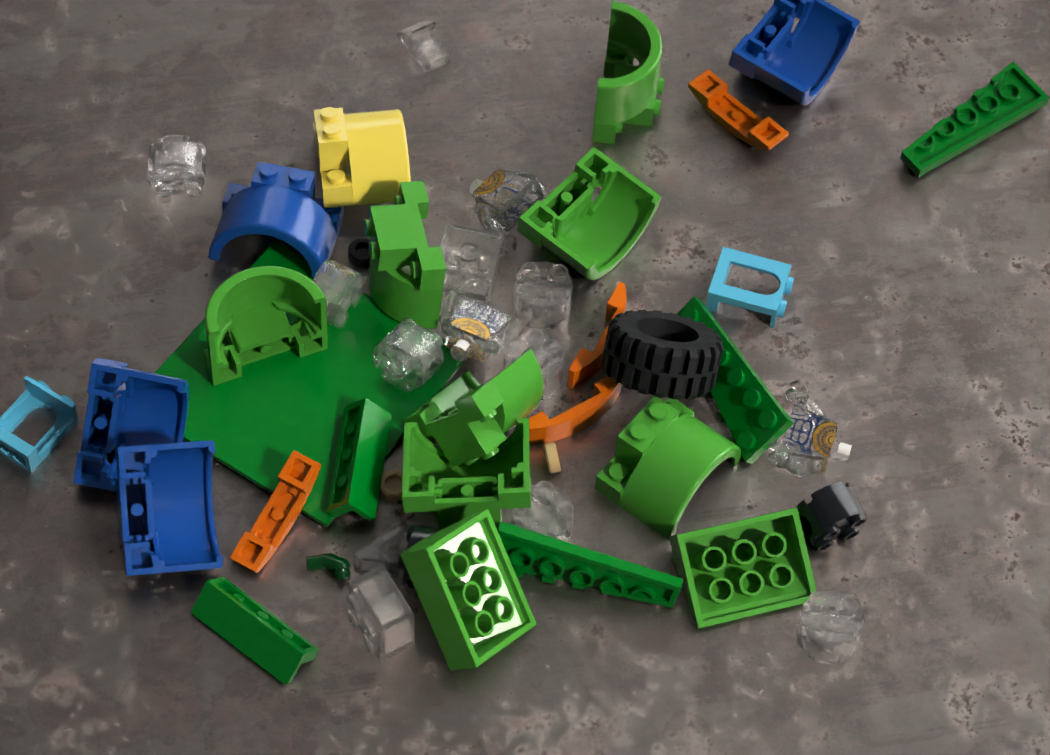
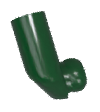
M333 553L306 557L308 572L330 569L333 570L336 580L348 579L351 575L349 561Z

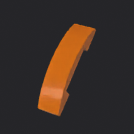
M709 69L688 83V88L704 109L726 130L747 144L769 151L788 137L789 132L769 116L762 120L727 92L728 84Z
M622 282L618 283L607 302L605 320L609 323L617 314L625 313L626 287ZM608 326L593 352L584 348L580 349L568 370L567 387L573 389L583 384L603 367L602 356Z
M606 377L594 384L592 398L552 419H549L544 411L530 417L529 445L561 440L589 427L612 407L621 392L622 384H617L612 381L611 377Z
M293 450L278 475L280 479L279 484L250 532H244L229 557L231 560L255 573H258L265 566L289 533L305 505L320 471V463Z

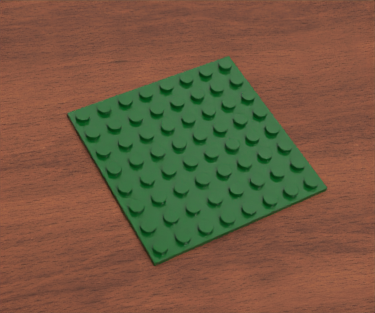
M274 241L250 268L279 266L292 269L307 276L321 289L326 297L328 349L299 358L296 349L258 360L241 366L242 377L213 386L205 367L204 350L208 349L204 318L155 373L188 381L189 408L184 440L186 442L213 440L215 443L214 459L269 493L273 494L279 484L280 479L278 475L293 450L320 463V471L301 512L327 528L335 519L326 511L344 407L367 398L391 414L386 457L404 436L405 423L403 419L441 391L469 356L447 348L448 341L426 328L413 327L391 318L376 305L371 296L330 272L326 271L323 279L313 278L310 266L304 257ZM286 312L290 326L294 325L299 317ZM224 336L222 343L227 346L228 342Z

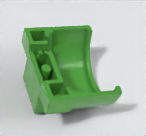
M612 1L607 56L605 58L603 76L613 78H599L592 137V141L615 144L616 133L622 134L623 123L652 127L653 117L660 114L661 99L656 98L657 94L663 95L665 78L660 77L662 40L657 27L640 10L621 2ZM634 57L640 62L639 65H633Z
M593 147L575 164L574 171L542 202L537 200L519 218L517 231L539 248L542 245L587 279L597 280L618 265L634 247L651 222L659 206L661 196ZM602 187L596 199L592 201L594 188Z
M424 181L400 182L399 195H394V205L370 206L369 218L364 219L365 237H370L371 240L369 241L368 289L376 305L391 318L413 327L438 328L446 266L441 246L428 247L421 220L427 218L429 207ZM404 266H410L411 275L400 269Z
M260 266L246 269L232 275L221 283L210 297L205 312L208 349L204 350L205 367L213 386L242 377L241 366L293 349H296L299 358L328 349L326 297L321 289L307 276L295 270L279 266ZM286 312L299 317L294 325L290 326ZM224 336L228 342L227 346L222 343Z
M530 348L522 352L521 356L484 383L479 384L471 372L467 371L403 419V422H417L421 433L428 437L429 440H436L452 466L465 463L468 466L481 457L483 460L489 459L499 452L497 446L507 439L504 434L516 425L517 418H525L539 405L543 395V377L539 363Z
M654 396L617 436L615 456L596 475L595 489L660 535L669 539V536H673L676 533L679 521L688 503L703 481L727 458L731 457V464L736 466L741 460V450L736 444L694 417L695 412L678 400L668 398L664 402Z
M517 418L513 433L497 446L499 449L498 453L486 460H483L481 457L468 466L465 463L452 466L440 446L428 440L421 433L417 422L405 423L402 482L404 513L436 511L438 528L445 529L483 509H489L498 530L499 524L502 521V509L531 508L529 418Z

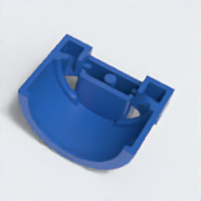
M774 0L771 8L750 34L746 33L734 48L728 65L752 79L756 78L797 103L806 106L818 96L834 74L854 38L860 21L824 0ZM794 18H799L793 33H791Z
M258 162L251 179V186L229 183L222 201V216L211 242L208 258L219 261L223 247L236 237L247 234L268 235L283 240L296 248L307 260L312 277L323 279L343 222L344 207L324 208L323 199L315 198L316 172Z
M97 357L91 364L87 390L89 398L81 449L77 454L73 483L115 491V478H118L116 453L112 464L107 461V453H111L118 446L183 442L189 408L188 381L127 368L128 363ZM147 465L144 467L145 475H147Z
M213 440L116 447L118 478H115L118 536L123 548L124 575L133 576L223 567V557L218 546L213 512L212 461L215 453V443ZM146 465H147V475H145V472H144V467H145ZM148 540H152L153 552L149 549L150 543Z

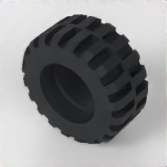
M657 310L625 311L624 314H617L610 321L602 356V366L606 375L611 377L612 381L617 384L621 383L623 387L629 390L634 389L641 394L655 395L658 398L669 397L680 400V398L694 399L696 396L700 398L708 394L715 387L723 343L715 330L707 328L701 322L693 321L692 318L681 317L674 313H663Z

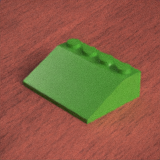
M797 507L669 536L676 570L679 578L683 579L682 587L697 629L819 600Z
M483 509L432 534L400 553L450 671L478 667L537 625L489 509Z

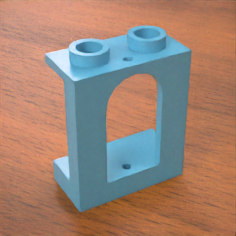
M723 247L708 290L706 308L709 311L717 312L719 303L722 302L771 316L769 327L774 328L777 317L783 318L787 301L783 300L784 294L790 295L794 278L789 277L791 265ZM734 264L774 276L779 281L780 288L774 294L763 295L726 285L731 266Z
M26 375L24 378L26 390L0 417V454L32 473L76 425L78 417L76 405L72 399L66 395H58L45 382L41 380L35 381ZM48 408L56 414V422L34 447L12 434L14 429L34 409Z

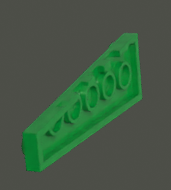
M1013 61L996 74L983 89L979 88L974 92L972 98L966 103H961L957 106L950 116L941 119L931 130L925 132L903 150L900 159L919 178L1048 104L1050 97Z
M693 297L677 314L678 316L689 317L693 321L701 322L707 328H712L716 331V334H719L723 343V351L716 384L710 392L736 445L741 450L743 459L747 463L753 464L794 422L703 302Z
M501 521L497 530L517 577L523 578L525 573L542 577L541 582L553 584L555 579L572 583V588L584 590L586 587L600 588L601 592L606 595L626 597L631 600L673 608L682 588V578L536 533L516 525Z

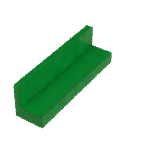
M367 398L344 407L326 511L335 518L351 511L356 512L369 521L376 517L391 414Z
M225 577L206 581L191 609V613L284 685L290 684L300 665L314 660L320 650Z

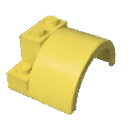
M326 107L313 110L314 145L316 158L318 159L324 208L394 202V195H399L400 182H411L406 131L402 112L399 109L344 114L343 107Z

